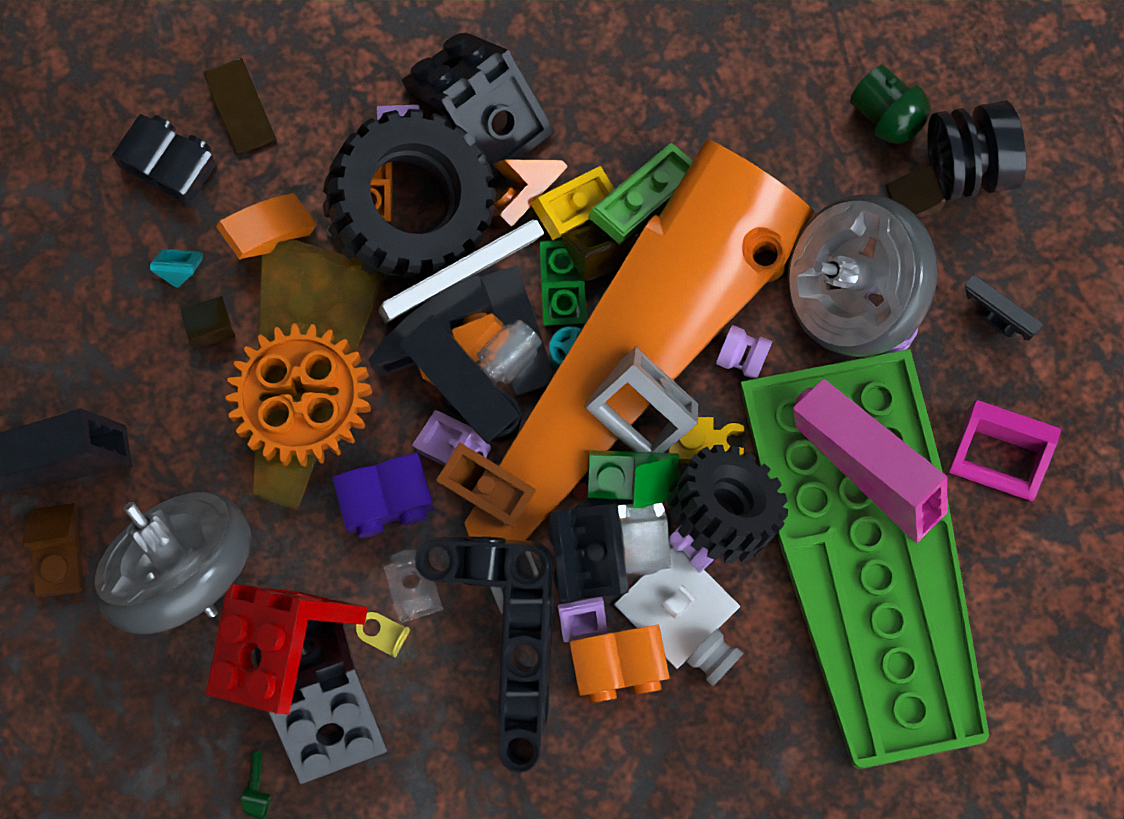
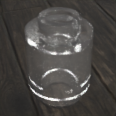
M517 319L512 325L506 324L477 353L481 361L478 365L495 384L499 381L509 384L537 356L536 349L542 342L527 324Z

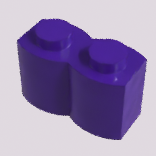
M419 453L401 456L375 466L355 469L333 477L345 528L349 534L357 533L359 538L380 534L384 531L383 525L395 521H401L403 526L420 523L427 519L426 513L435 510Z

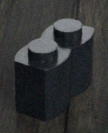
M139 114L112 153L116 164L137 179L154 186L164 194L189 206L216 166L210 153L211 147L196 136L190 135L187 139L175 134V127L158 115H154L151 119Z

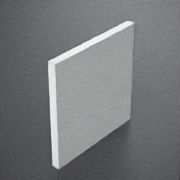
M674 547L628 590L629 593L624 594L614 604L636 628L659 624L665 657L676 669L693 654L711 633L718 629L740 608V605L705 570L699 573L690 564V557L684 551H677Z

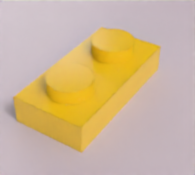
M599 166L537 197L531 203V206L552 240H555L591 221L588 218L591 209L615 190L602 167Z

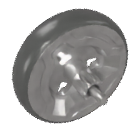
M869 194L853 195L836 200L821 209L811 218L800 233L792 250L788 267L789 300L794 315L802 329L816 343L827 350L851 357L877 355L904 342L924 320L936 291L938 267L932 239L923 223L911 210L887 197ZM870 237L877 240L873 258L863 255ZM830 284L842 288L830 290ZM871 293L883 296L884 301L878 307L868 299Z
M194 491L177 495L153 506L144 513H141L134 502L127 503L124 506V510L132 519V522L106 548L93 576V597L102 615L113 626L133 634L163 632L186 623L202 612H205L209 618L216 616L218 610L213 604L236 581L249 557L252 536L249 522L243 511L226 496L210 491Z

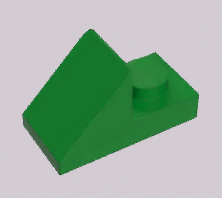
M590 450L588 498L633 500V509L666 502L672 493L669 491L670 486L678 477L679 453Z

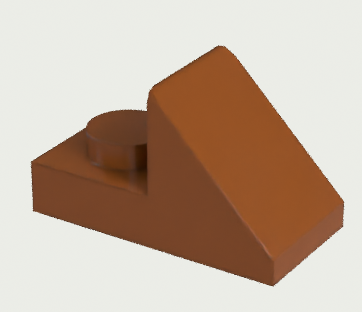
M459 442L436 479L437 482L512 528L537 490Z

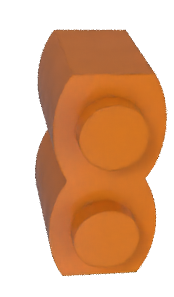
M659 624L569 641L579 696L589 695L590 703L617 698L615 689L629 686L634 687L635 695L662 690L660 681L670 679Z

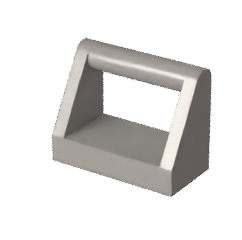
M634 347L623 357L584 405L585 409L633 452L664 453L698 423V403L637 347ZM627 382L669 420V423L652 443L647 441L605 403Z

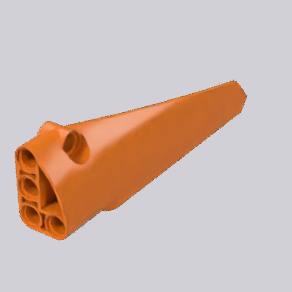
M706 140L660 216H653L645 226L499 467L537 489L513 528L475 505L464 522L469 537H499L506 540L526 541L550 515V512L555 510L589 472L590 450L609 451L619 440L617 436L585 409L584 405L623 357L634 347H637L674 381L767 282H773L782 276L786 268V261L791 255L800 233L815 215V211L794 192L756 165L720 144ZM763 251H772L778 255L776 261L769 266L758 265L755 262V258ZM628 382L605 402L631 426L651 405Z

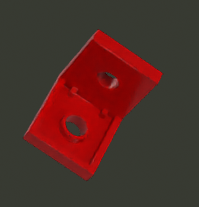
M231 584L225 594L205 694L275 714H289L308 620L365 625L368 607L300 591ZM258 646L261 650V662L255 669L251 662V656L254 648Z

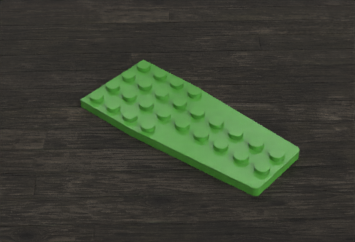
M911 349L742 381L739 388L757 464L761 467L765 463L771 469L767 474L770 479L777 477L782 484L777 492L786 493L787 503L783 507L788 509V516L783 521L785 523L776 535L851 764L857 769H864L984 743L989 737L948 498V513L916 543L796 428L793 413L795 401L805 389L809 387L814 388L824 378L943 472Z

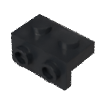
M618 503L551 511L548 536L550 543L554 546L556 562L554 583L559 591L561 602L629 593Z

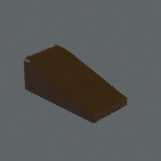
M242 58L234 59L203 73L237 155L244 154L277 140Z

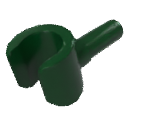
M252 751L249 781L241 798V806L246 815L265 819L272 795L259 791L263 752Z

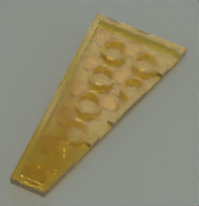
M294 239L278 242L271 253L262 255L259 335H263L271 342L275 340V327H279L284 336H289L293 323H297L301 334L306 335L311 324H315L319 338L329 329L333 330L335 336L334 345L346 339L350 345L346 355L356 352L380 289L384 273L375 271L370 275L361 270L363 262L358 259L352 258L349 260L345 255ZM326 364L317 365L310 372V378L315 380L324 379L329 375L332 367ZM284 368L272 369L267 374L266 381L268 383L280 382L286 376L287 370ZM304 388L297 389V395L292 397L294 402L301 401L302 394L306 393ZM333 389L325 394L330 396L337 395L339 390ZM264 394L260 397V400L265 401L274 396ZM326 406L319 407L314 411L312 421L316 423L327 422L331 419L334 409ZM286 410L274 411L269 416L267 424L275 427L284 424L288 419L289 412ZM265 445L255 451L254 495L258 498L298 510L317 459L315 454L308 455L306 467H302L297 456L294 455L288 466H283L280 461L279 452L270 461L264 458L263 449Z

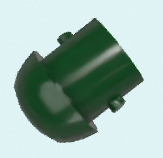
M880 65L870 71L856 86L850 97V103L876 126L874 135L895 144H902L916 136L926 124L931 111L930 101L921 87L917 85L913 88L908 87L884 65Z

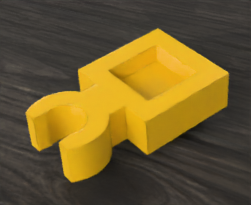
M698 417V423L668 449V453H679V463H688L695 454L697 455L705 447L711 450L714 445H723L726 452L730 448V445L727 443V437L743 435L744 426L738 423H731L725 425L721 430H713L714 417ZM737 447L740 448L739 455L743 456L744 448Z

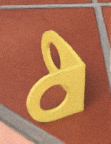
M368 612L366 621L369 619L377 620L381 626L380 631L375 636H367L363 631V625L356 624L357 635L362 641L396 658L410 632V628L404 627L379 613Z

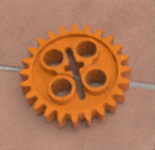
M293 323L289 336H284L280 328L275 327V340L269 342L260 334L258 340L262 348L256 351L246 346L244 350L250 360L247 363L234 361L233 365L241 374V377H230L227 379L230 387L238 391L225 396L229 405L238 407L228 414L229 418L233 423L243 422L236 429V432L240 438L251 436L247 445L253 452L265 445L263 456L267 461H270L279 452L280 461L283 466H288L294 455L297 456L301 466L306 467L308 455L315 454L317 460L322 464L325 459L324 450L329 448L339 456L341 451L337 443L338 441L343 439L351 444L355 442L350 432L351 427L365 428L364 421L357 414L371 411L370 404L360 399L372 394L369 384L360 383L369 377L367 368H355L361 362L358 351L346 355L350 348L348 340L343 339L334 345L335 336L333 330L329 329L319 338L315 324H311L306 335L301 334L297 323ZM326 364L332 367L331 372L326 378L321 380L310 378V372L317 365ZM284 368L287 370L286 376L280 382L268 383L266 381V376L272 369ZM304 388L306 393L302 394L301 401L294 402L292 397L297 395V389ZM333 389L339 390L337 395L330 396L325 394ZM264 394L274 396L265 401L260 400V397ZM326 406L334 409L331 419L327 422L316 423L312 421V415L319 407ZM286 410L289 412L288 419L284 424L277 427L267 424L269 416L274 411Z

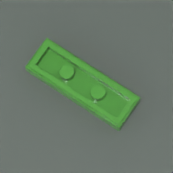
M670 143L591 209L588 218L620 245L667 205L693 161L674 144Z

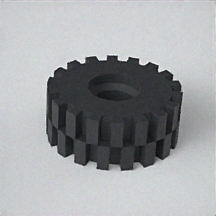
M714 445L711 450L705 447L697 455L695 454L670 486L669 491L672 493L667 498V506L675 508L669 515L672 522H680L682 524L677 530L682 538L690 535L694 539L690 546L695 550L699 551L703 546L708 549L707 557L716 560L721 554L723 555L724 563L733 564L737 558L743 563L749 561L752 556L755 558L785 524L783 521L788 516V509L783 507L787 503L786 493L777 492L782 486L777 477L770 479L767 475L771 469L765 463L761 467L754 463L756 456L748 452L743 457L739 455L740 448L730 446L725 452L723 445ZM716 498L726 502L733 509L735 514H732L725 510L718 503Z

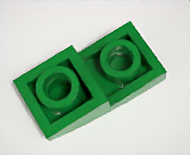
M561 240L540 241L543 326L586 324L584 279L579 274Z

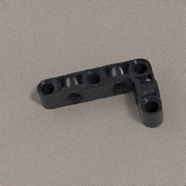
M443 536L434 538L421 545L415 556L416 569L426 580L504 588L499 684V756L503 765L510 771L516 773L527 772L538 763L544 752L546 742L554 602L552 591V554L545 545L535 541L506 540L505 538L483 536L465 538ZM433 547L443 548L448 553L450 562L446 570H436L430 564L429 553ZM529 551L539 556L542 568L538 575H527L521 570L519 558L523 552ZM525 644L534 648L538 656L537 664L530 667L521 665L515 657L516 647ZM519 737L527 739L533 746L534 754L527 758L517 756L512 750L511 741Z

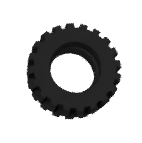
M408 109L404 116H399L397 110L385 112L379 120L371 118L361 124L357 132L351 133L338 151L329 167L330 171L325 178L323 192L327 194L326 200L323 203L324 217L331 218L332 224L328 230L333 240L341 239L345 245L341 252L349 260L355 256L362 261L361 270L370 275L375 271L384 273V280L397 282L400 278H407L408 283L421 282L426 277L432 276L466 257L483 239L482 233L490 226L493 217L489 208L495 203V189L488 188L487 185L493 178V174L489 164L482 166L479 158L484 153L477 142L470 146L463 139L468 132L458 124L452 130L444 125L446 117L434 113L430 119L422 118V110ZM400 161L412 163L422 167L436 179L445 199V216L438 227L428 233L413 234L393 227L382 218L374 206L370 192L372 177L382 165Z

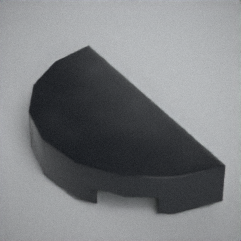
M975 274L964 284L968 300L972 297L975 298L983 308L979 314L981 318L1005 336L1013 338L1018 333L1022 335L1023 340H1030L1044 325Z

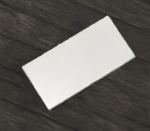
M533 219L386 300L380 306L378 313L386 325L424 304L449 287L469 279L530 245L542 236L544 231L539 222Z

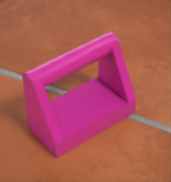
M976 400L966 412L948 473L1033 502L1057 446L1061 428ZM975 431L1037 452L1028 482L964 460Z

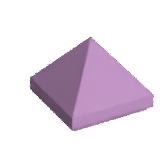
M602 597L577 600L558 605L564 643L608 634Z

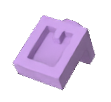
M437 410L434 411L412 444V447L418 453L443 466L446 465L459 442L485 458L491 450V446L486 444L472 427Z

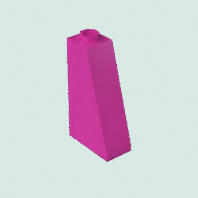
M824 378L814 388L809 387L799 395L793 408L796 428L912 540L918 543L948 513L947 476Z

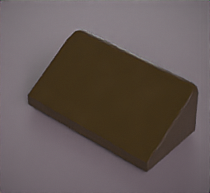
M648 222L620 245L595 223L562 235L561 241L581 277L585 281H590L620 269Z

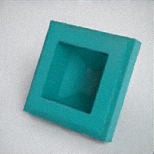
M161 249L151 262L150 271L178 288L195 272L203 259V253H200V251Z

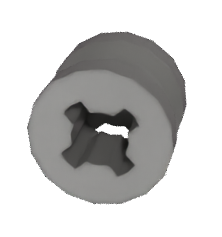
M716 629L693 652L686 662L693 668L699 667L706 674V681L713 687L744 653L737 647H730L724 641V634Z

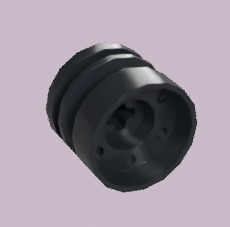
M1006 100L978 105L974 108L971 116L964 108L955 109L951 114L947 111L931 114L927 131L929 163L934 168L936 178L939 181L946 201L959 199L962 194L965 197L976 196L981 185L988 194L1021 188L1025 180L1027 167L1026 145L1019 116L1010 102Z

